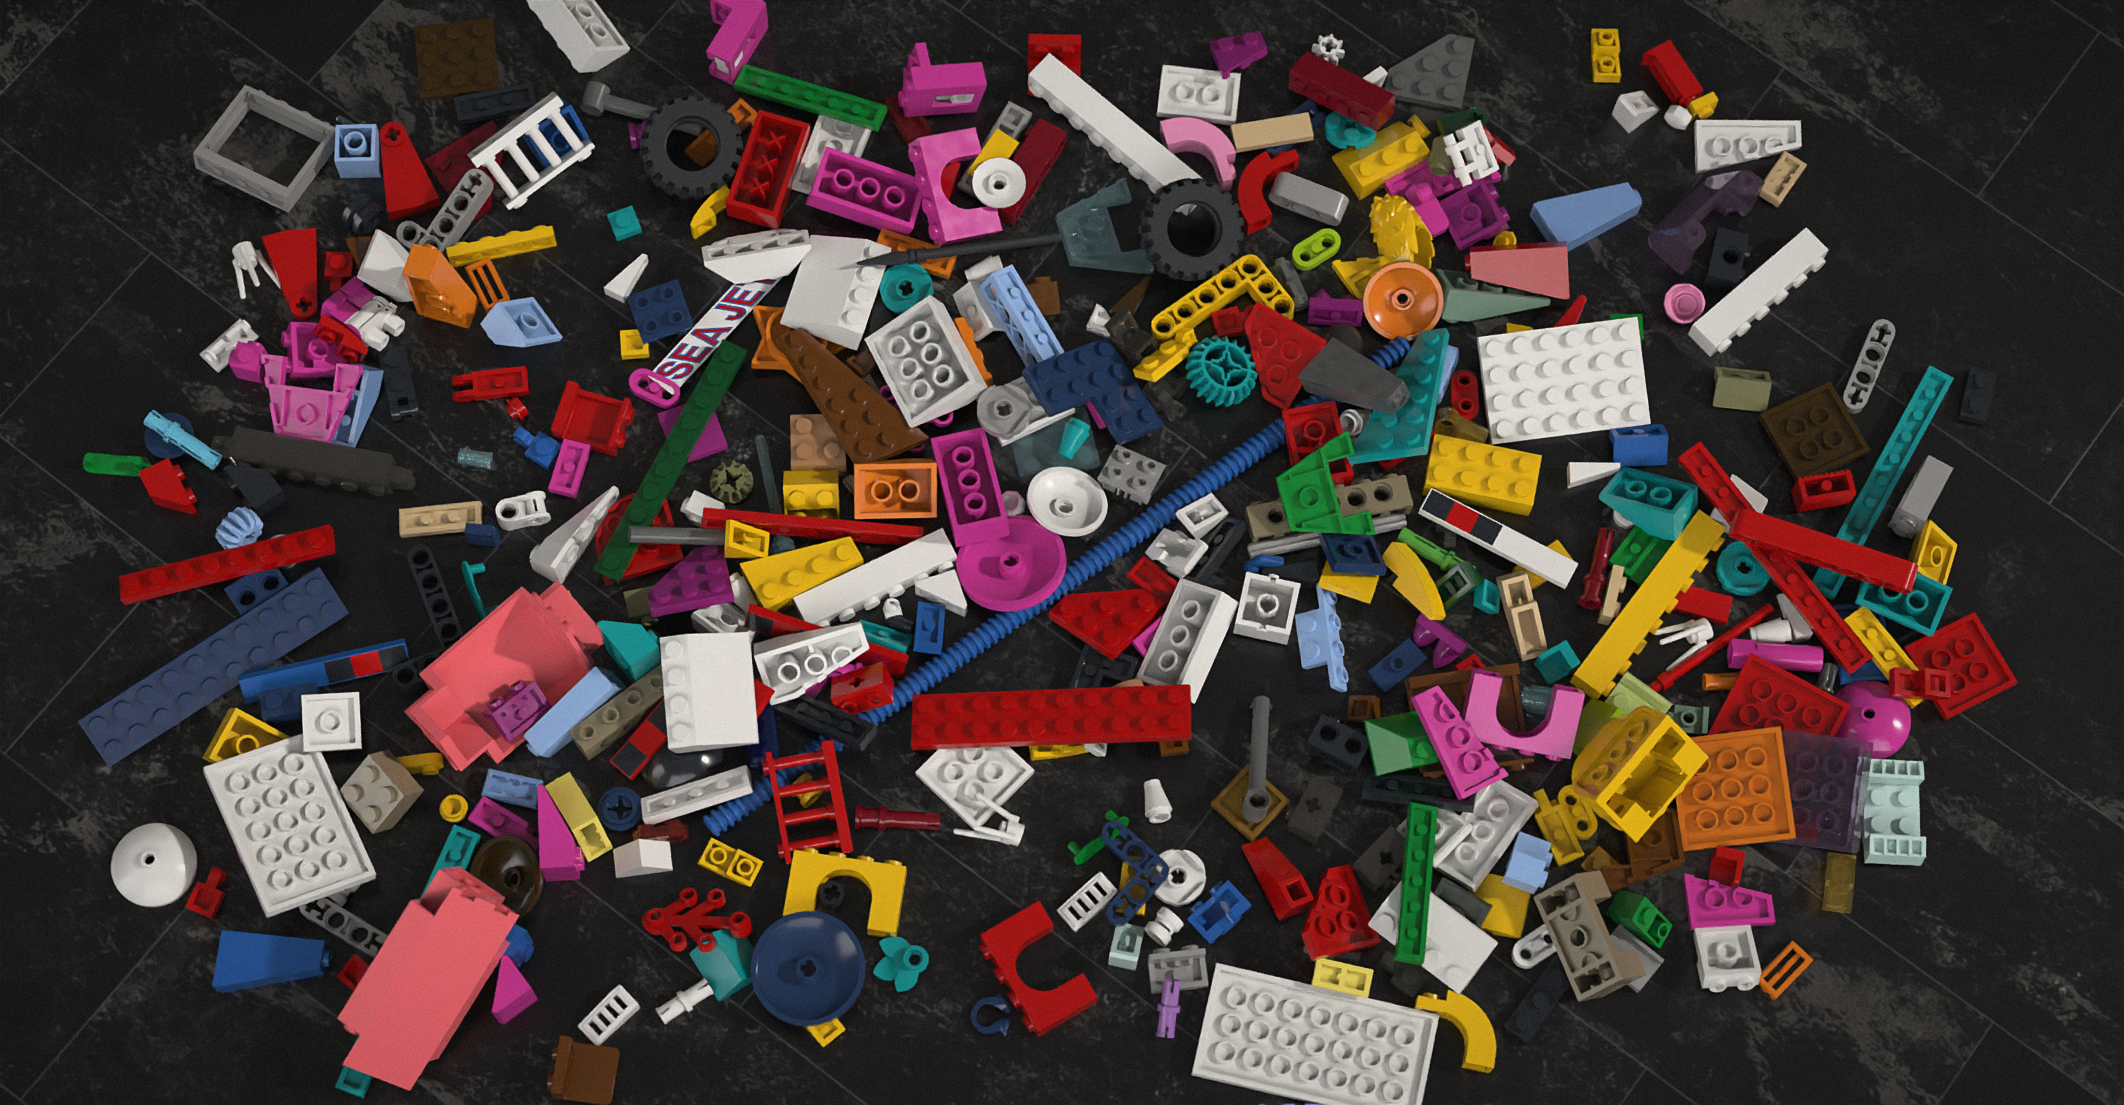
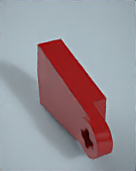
M389 122L383 125L380 129L379 137L389 219L413 216L441 206L439 196L405 128L397 122ZM395 131L397 140L392 141L391 138H388L390 137V132Z
M316 228L286 230L262 236L264 249L291 314L300 321L311 320L318 311ZM302 301H305L306 305H311L307 308L308 311L302 312L301 308H296L300 306Z

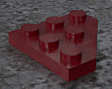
M493 120L425 159L427 167L448 197H450L463 176L471 169L482 170L492 179L494 183L492 193L472 222L491 211L492 199L498 182L486 166L483 167L481 165L477 168L467 154L500 131ZM504 149L495 155V161L500 168L503 156L506 153ZM479 180L475 182V185L478 186L482 184ZM468 191V194L474 197L475 194ZM463 200L459 204V211L467 208L468 200Z

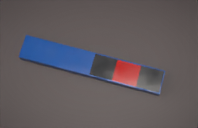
M403 638L239 675V684L247 704L260 701L259 692L310 682H315L317 687L392 671L399 664L409 661L410 657L405 639Z

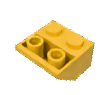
M838 469L784 471L785 515L840 520Z

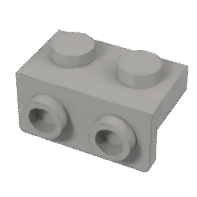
M1197 945L1182 947L1181 951L1170 952L1169 948L1153 950V954H1149L1147 959L1151 994L1162 993L1163 978H1170L1172 982L1173 978L1181 980L1180 991L1208 988L1205 948L1198 949Z

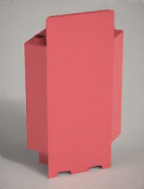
M558 580L539 596L534 591L530 594L523 587H520L419 674L430 690L404 712L422 729L423 734L446 757L456 771L458 769L460 771L464 770L483 752L498 764L526 740L523 735L541 718L513 740L505 741L490 718H485L482 714L488 709L487 704L498 696L503 697L510 692L508 688L516 681L522 679L523 681H535L553 707L596 664L590 655L603 644L598 626Z
M460 866L439 869L422 898L409 902L337 1018L344 1023V1028L354 1035L360 1034V1037L342 1065L409 1091L411 1090L426 1064L439 1058L510 944L505 938L519 915L502 904L505 899L504 896Z

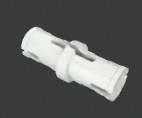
M703 978L684 992L682 990L677 992L676 997L659 1008L657 1007L656 1011L664 1024H667V1022L684 1011L690 1012L693 1010L692 1006L709 995L714 994L710 985L707 984L706 979Z

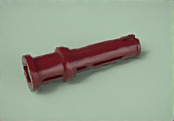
M1607 527L1598 528L1590 570L1583 578L1585 586L1578 603L1587 609L1597 610L1601 609L1603 605L1601 600L1603 588L1607 587L1608 582L1605 573L1613 537L1615 536L1613 529H1609V533H1606Z
M856 804L855 829H859L861 826L877 827L881 831L886 829V827L939 831L940 812L887 810V807L880 805L879 808L861 807V804Z

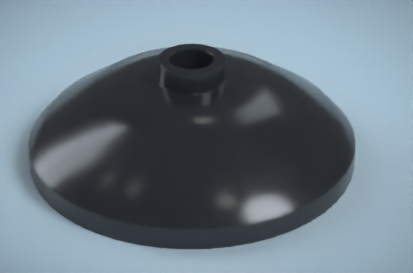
M667 739L643 767L641 773L645 781L655 791L660 793L719 774L722 765V748L675 755L673 751L668 749Z

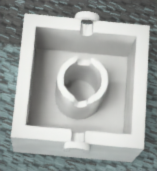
M1246 572L1233 633L1287 645L1300 583L1279 579V576L1275 574L1264 576Z

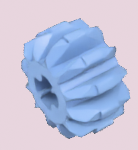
M237 507L233 512H228V516L225 519H222L223 522L217 527L218 532L215 538L225 550L257 542V537L262 534L263 523L251 509Z

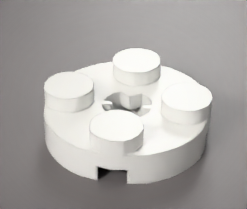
M1172 849L1160 854L1159 856L1168 864L1169 875L1154 894L1162 902L1173 907H1181L1195 901L1201 895L1205 886L1206 875L1203 862L1197 855L1188 850ZM1160 866L1151 868L1150 882L1155 876L1163 877ZM1173 871H1177V874L1179 871H1182L1185 874L1182 884L1172 882L1173 876L1171 873Z

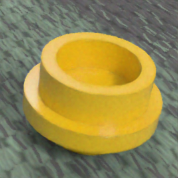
M449 795L440 804V814L447 822H460L468 814V804L462 796Z

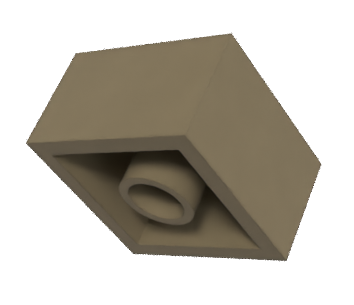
M388 749L369 754L339 790L342 799L374 834L393 828L424 790Z

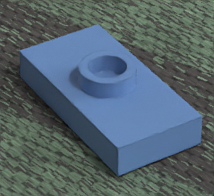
M488 769L481 796L537 810V785L544 786V781Z

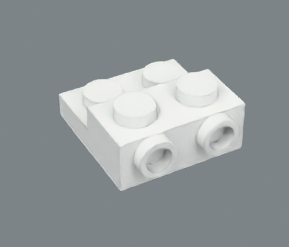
M1750 925L1694 928L1693 937L1698 955L1697 968L1702 988H1710L1712 992H1721L1731 986H1738L1740 990H1750L1759 984L1761 968Z

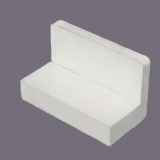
M970 281L955 292L953 298L961 317H965L967 325H970L973 330L974 341L982 340L992 331H1005L979 288L983 282ZM991 285L990 288L992 289L993 293H994L995 296H996L995 290L993 289V287H992V285Z

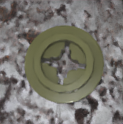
M734 460L728 463L722 462L720 466L713 469L709 479L713 495L725 503H737L744 500L753 488L751 471L744 464L736 463ZM727 474L731 475L733 479L739 478L736 480V490L730 484H724L727 482Z

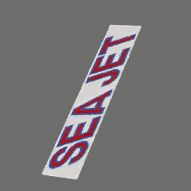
M783 276L777 279L757 280L748 284H733L653 372L675 382L680 388L720 345L722 339H725ZM648 375V377H650L653 381L658 382L659 385L663 387L665 390H667L669 393H671L672 395L675 393L674 389L671 386Z

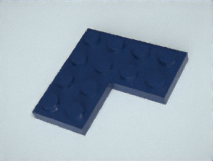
M1108 337L1026 367L1021 373L1049 418L1091 402L1119 446L1157 431L1164 424Z

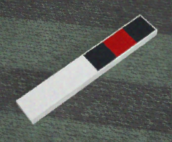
M1431 488L1418 514L1564 589L1578 565L1577 562Z

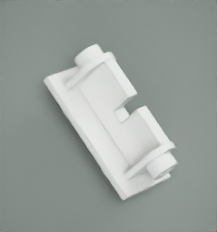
M239 319L201 352L200 356L219 373L229 364L230 352L233 349L235 350L238 341L244 343L255 341L258 335L250 329L251 326L244 319Z

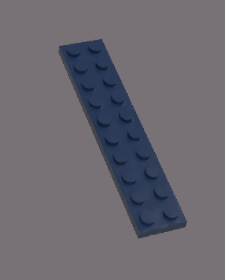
M317 566L78 718L77 721L108 767H110L239 684V675L262 670L340 620L349 612L321 569Z

